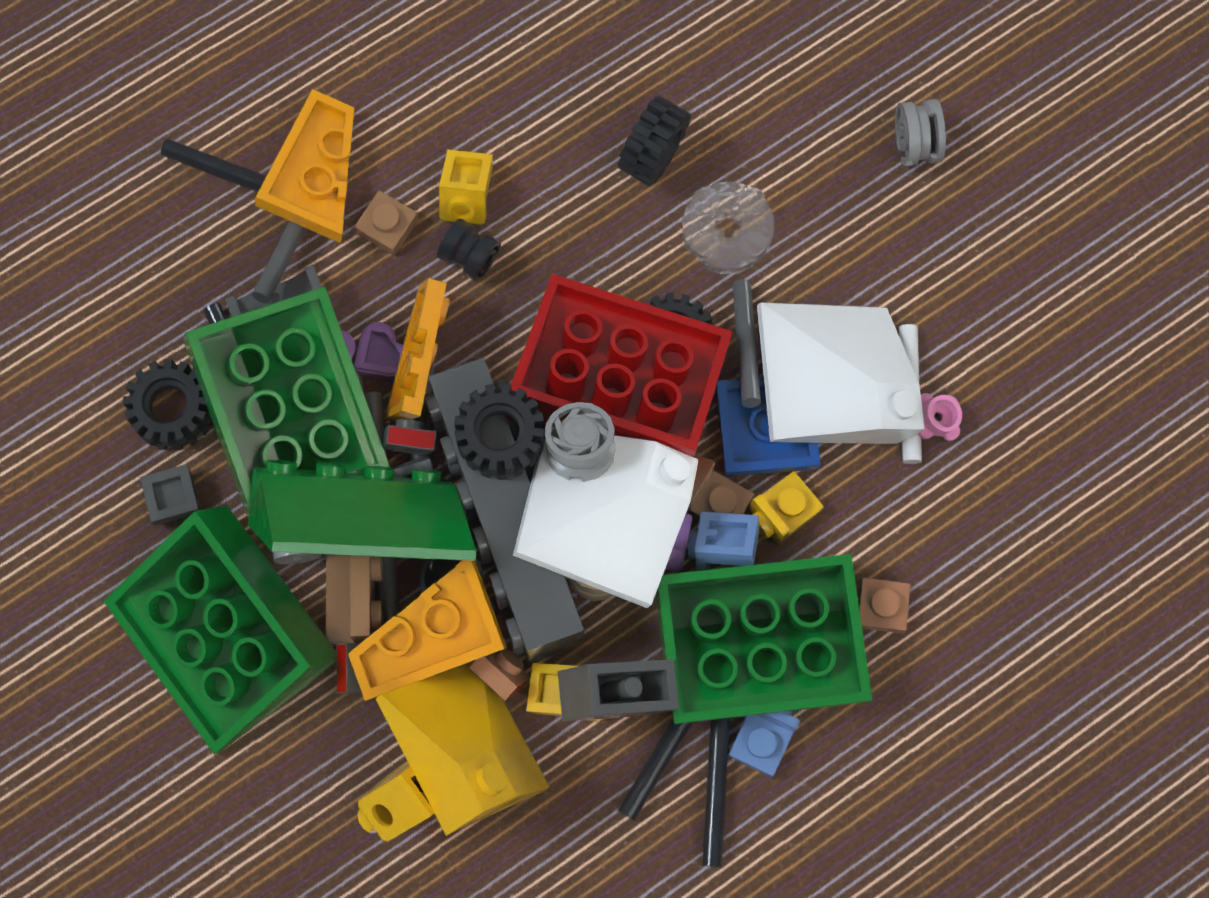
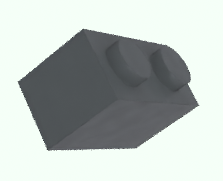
M674 659L586 664L558 671L563 722L646 716L679 709Z

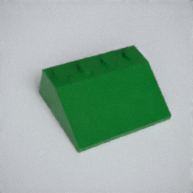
M326 287L221 320L184 334L183 341L247 518H249L253 467L267 468L268 460L293 461L297 463V470L316 471L317 463L342 464L346 466V472L364 473L365 466L390 467Z
M268 460L267 468L253 467L248 526L271 552L476 560V548L456 485L445 478H441V471L416 468L412 470V476L394 475V468L365 466L364 473L346 472L345 465L335 463H317L316 471L297 470L296 462L286 460Z
M227 505L194 511L103 601L214 755L223 751L306 688L336 661L335 649Z
M851 554L662 576L655 598L664 660L674 659L679 709L672 711L674 724L872 701Z

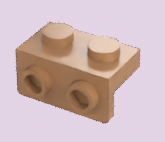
M326 554V639L332 646L343 643H362L383 625L382 600H375V581L383 580V557Z

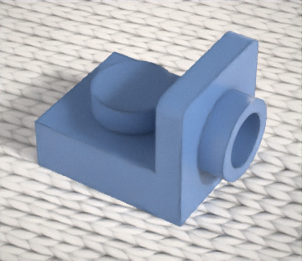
M701 512L698 530H691L688 539L689 559L696 560L697 571L710 570L711 564L754 565L760 529L759 515Z
M793 711L746 716L728 753V757L772 778L793 732L797 730L801 720L791 716Z

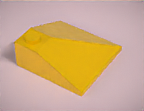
M474 661L383 693L376 698L446 836L549 788L503 698L469 668Z

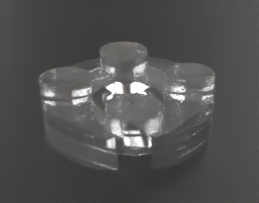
M719 182L698 189L685 209L682 222V238L685 248L690 255L693 253L696 259L703 262L702 266L720 274L741 273L754 266L755 262L761 259L770 248L774 234L773 213L766 203L762 191L756 187H748L737 182ZM724 218H730L734 223L739 224L740 229L734 230L733 237L728 238L724 237L723 230L715 228V224L722 223Z

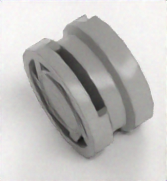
M937 99L923 100L922 104L915 106L913 102L898 103L895 114V134L898 152H905L906 157H901L902 165H917L919 160L926 159L927 163L942 162L946 149V132L943 111Z
M571 403L554 411L547 420L544 432L546 454L550 467L557 475L567 480L570 477L582 478V482L596 479L608 471L614 462L616 451L614 442L615 429L611 417L602 408L592 403ZM566 414H569L565 419L560 421V418H562Z

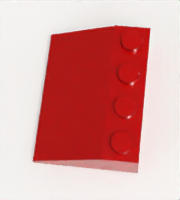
M552 274L511 383V390L517 392L518 388H521L527 392V397L530 400L532 398L535 399L540 413L542 412L544 428L553 412L562 406L576 402L592 403L602 408L611 417L615 436L656 441L694 457L733 331ZM566 414L565 416L560 418V421L565 419L569 414ZM505 415L506 419L516 422L510 416Z

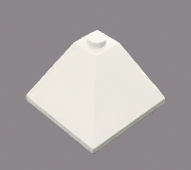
M759 303L757 305L770 442L898 444L925 430L919 381L887 308Z
M614 436L616 451L614 462L608 471L596 479L582 482V478L570 477L567 480L556 474L549 465L544 439L542 453L537 456L513 556L648 608L652 605L689 507L699 459L656 441Z

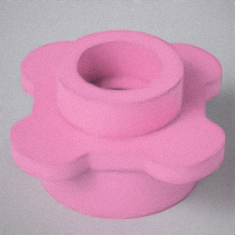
M928 393L921 394L925 430L919 432L918 435L923 439H929L932 436H942L947 441L956 439L960 434L959 425L962 420V410L957 399L951 395H939L933 398ZM935 413H938L940 415V421H937L935 419Z

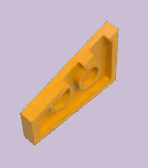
M312 89L256 195L255 206L341 243L354 107Z
M428 278L418 287L384 416L385 420L396 423V420L399 419L413 420L421 416L429 371L433 366L438 344L435 343L438 325L443 324L449 307V298L444 297L447 283Z
M462 560L438 582L420 594L396 616H393L348 653L366 701L383 693L503 650L507 646L476 562Z

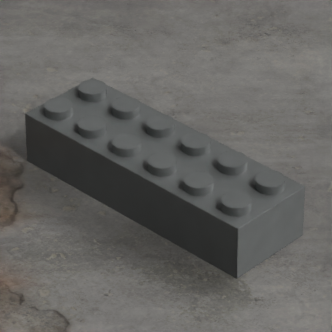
M484 357L428 376L432 392L424 396L436 434L446 432L447 436L441 438L440 442L451 476L455 477L461 474L463 481L456 483L467 520L470 521L477 518L479 526L472 528L483 565L493 563L496 572L488 574L491 581L490 584L499 609L502 610L509 607L512 618L505 620L515 654L525 653L528 663L532 664L583 645L584 628L564 575L513 556L530 488L525 468L523 469V474L517 477L512 473L507 474V479L498 480V476L492 474L490 478L481 476V472L478 469L473 471L467 466V461L465 458L462 459L459 453L454 426L455 416L460 414L459 407L463 401L466 403L470 401L469 394L477 389L480 394L485 391V385L493 384ZM505 415L491 416L482 425L481 438L491 448L505 449L515 443Z

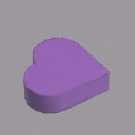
M374 322L363 329L354 363V368L360 376L394 381L403 345L397 343L394 330L388 324Z
M689 514L685 515L665 568L667 570L680 572L683 569L692 525V517Z

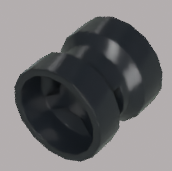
M459 218L453 223L442 239L437 251V258L449 265L459 263L466 276L474 281H479L495 261L501 247V242L490 235H479L475 232L472 224Z

